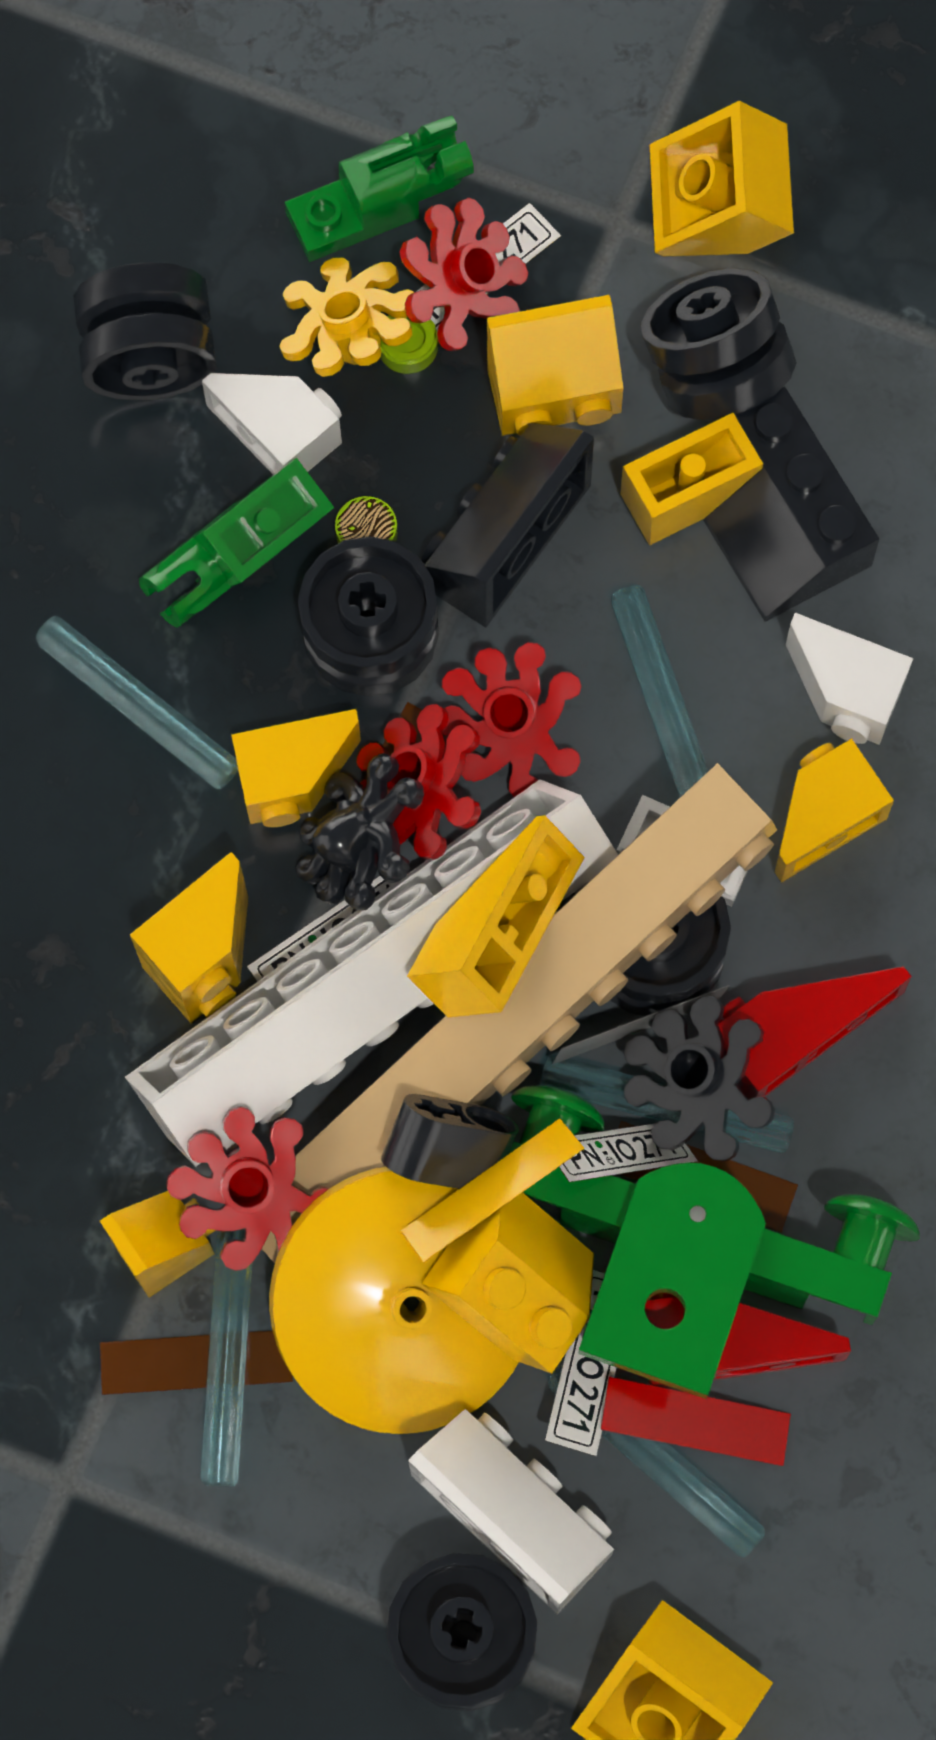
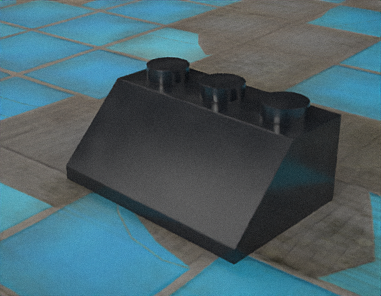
M785 386L776 395L755 408L735 415L763 462V468L703 519L764 622L871 567L879 543L878 535Z
M530 423L519 439L511 436L505 441L493 461L492 466L496 469L484 486L476 483L470 488L459 505L457 515L460 516L459 520L448 534L443 531L438 532L422 556L421 561L425 564L434 580L436 596L485 628L489 625L590 488L594 447L593 436L583 430Z

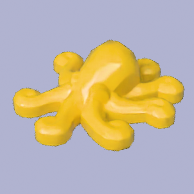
M331 258L325 261L320 269L322 278L328 282L325 292L318 291L307 281L293 282L283 292L288 308L294 310L306 306L310 311L304 315L297 326L295 334L281 341L279 345L280 350L286 360L301 361L310 354L313 343L318 336L320 352L315 354L312 364L315 372L322 377L332 376L340 371L344 362L352 365L358 364L359 366H369L376 363L381 357V339L388 346H399L406 343L412 337V327L410 321L406 319L408 316L406 315L405 302L408 295L414 292L409 289L395 294L385 291V289H390L399 282L397 267L390 262L375 264L351 279L352 268L349 261L345 258ZM381 312H385L388 315L394 317L395 319L391 320Z

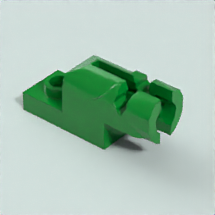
M452 115L421 126L415 134L410 135L406 132L386 141L380 146L340 161L338 165L340 180L285 201L286 214L309 263L419 219V201L455 187L464 177L474 173V165L466 141L457 144L455 137L457 122ZM435 163V168L427 171L428 167Z
M295 458L243 499L231 505L138 579L139 585L146 597H148L155 591L161 592L188 571H194L198 575V578L195 580L197 586L193 590L179 597L159 613L170 625L177 628L211 604L229 588L242 583L334 509V506L300 461Z

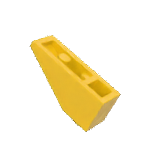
M546 815L536 816L435 924L407 977L447 1017L501 1013L585 857Z

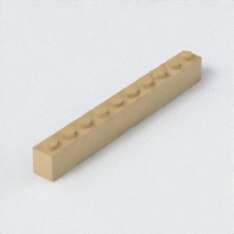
M717 763L553 916L501 1013L459 1017L445 1016L295 1156L296 1174L292 1185L310 1195L320 1187L330 1189L339 1182L358 1173L386 1167L381 1161V1155L406 1095L421 1094L481 1106L496 1091L505 1096L514 1090L530 1074L531 1068L526 1063L544 1046L553 1051L566 1042L580 1026L574 1018L593 1001L598 1006H602L611 1000L628 982V978L623 973L641 956L650 961L663 952L677 936L672 927L690 911L699 916L709 909L725 892V888L720 883L739 865L744 871H747L768 854L774 846L769 837L777 831L773 821ZM297 1211L290 1212L292 1226L302 1213ZM270 1231L262 1250L275 1263L279 1252L275 1236Z

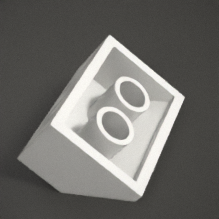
M465 1409L418 1449L408 1460L411 1476L558 1615L612 1556L614 1549L605 1541L612 1534V1531L586 1506L582 1505L575 1513L560 1499L556 1493L563 1487L562 1484L540 1462L533 1458L525 1466L508 1450L507 1447L514 1439L490 1415L484 1413L477 1420Z

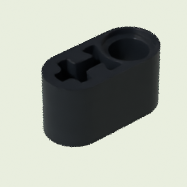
M409 1094L404 1097L382 1152L381 1161L388 1169L404 1178L460 1189L510 1153L519 1128L509 1117L488 1107L421 1094Z

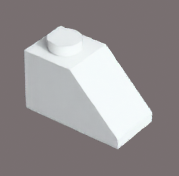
M210 373L202 380L207 407L272 474L295 458L300 461L308 472L342 444L339 421L342 414L340 409L324 390L317 388L313 392L299 377Z
M795 613L790 624L786 647L820 721L832 726L831 730L833 733L848 741L852 738L858 744H864L868 740L880 745L907 679L913 658Z

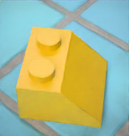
M737 101L650 144L654 245L656 254L663 257L749 254L794 234L787 123L742 101Z
M610 295L487 318V370L502 436L515 433L521 436L530 423L556 426L577 422L584 426L596 425L609 420L614 414L622 412L623 381Z
M232 852L130 934L142 968L191 1024L203 1014L208 1018L233 1000L237 994L234 988L241 982L248 893L240 861Z
M522 1192L450 1243L426 1276L422 1285L510 1358L552 1374L590 1319L594 1253Z
M662 1600L571 1729L586 1740H735L773 1682Z

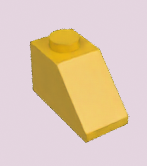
M731 413L624 465L620 495L650 546L706 518L762 470L763 462L735 414Z
M356 709L231 734L250 824L263 822L265 827L286 826L298 821L300 814L313 811L325 794L324 790L327 780L333 774L340 772L361 741Z
M852 738L836 748L831 743L823 744L808 753L799 763L801 769L798 770L774 872L781 883L887 820L894 800Z
M166 1191L110 1213L100 1220L115 1248L149 1298L214 1255L213 1249L206 1237L216 1230L208 1229L205 1234L197 1239L187 1238L180 1231V1215L187 1206L199 1205L195 1198L183 1204L181 1200L172 1197Z

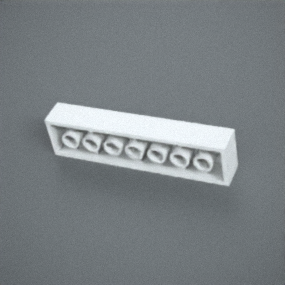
M539 779L447 845V849L442 857L436 860H426L408 873L405 878L394 883L376 896L370 908L355 911L125 1076L166 1137L195 1167L200 1163L193 1161L187 1152L188 1141L195 1134L204 1131L213 1133L221 1141L225 1154H228L237 1146L223 1131V1119L229 1110L239 1106L248 1108L255 1116V1124L258 1121L261 1124H265L277 1119L291 1107L293 1103L291 1097L311 1083L320 1085L335 1077L345 1067V1058L363 1045L368 1047L374 1046L389 1038L399 1027L397 1021L417 1006L419 1008H426L433 1005L434 1003L407 977L411 967L435 924L536 816L546 815L585 857L562 901L571 894H577L618 856V853L582 796Z

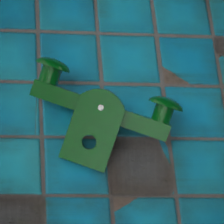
M530 1085L516 1090L511 1096L512 1101L530 1114L520 1142L514 1141L510 1153L559 1118L573 1135H580L581 1131L595 1133L602 1132L605 1129L603 1117L598 1110L583 1098L569 1091L552 1086ZM689 1162L664 1166L639 1178L637 1184L612 1175L569 1182L558 1167L523 1192L526 1196L562 1208L560 1225L615 1244L578 1354L704 1399L708 1397L744 1289L799 1309L803 1308L809 1295L861 1312L865 1314L863 1322L873 1325L878 1317L892 1275L891 1272L885 1271V1267L894 1240L912 1242L920 1239V1231L917 1224L900 1208L875 1197L845 1194L831 1198L824 1206L826 1212L843 1222L833 1252L764 1229L766 1222L759 1206L749 1191L727 1172L702 1163ZM659 1293H669L677 1297L684 1308L683 1320L677 1326L670 1329H661L651 1324L645 1314V1304L652 1296Z

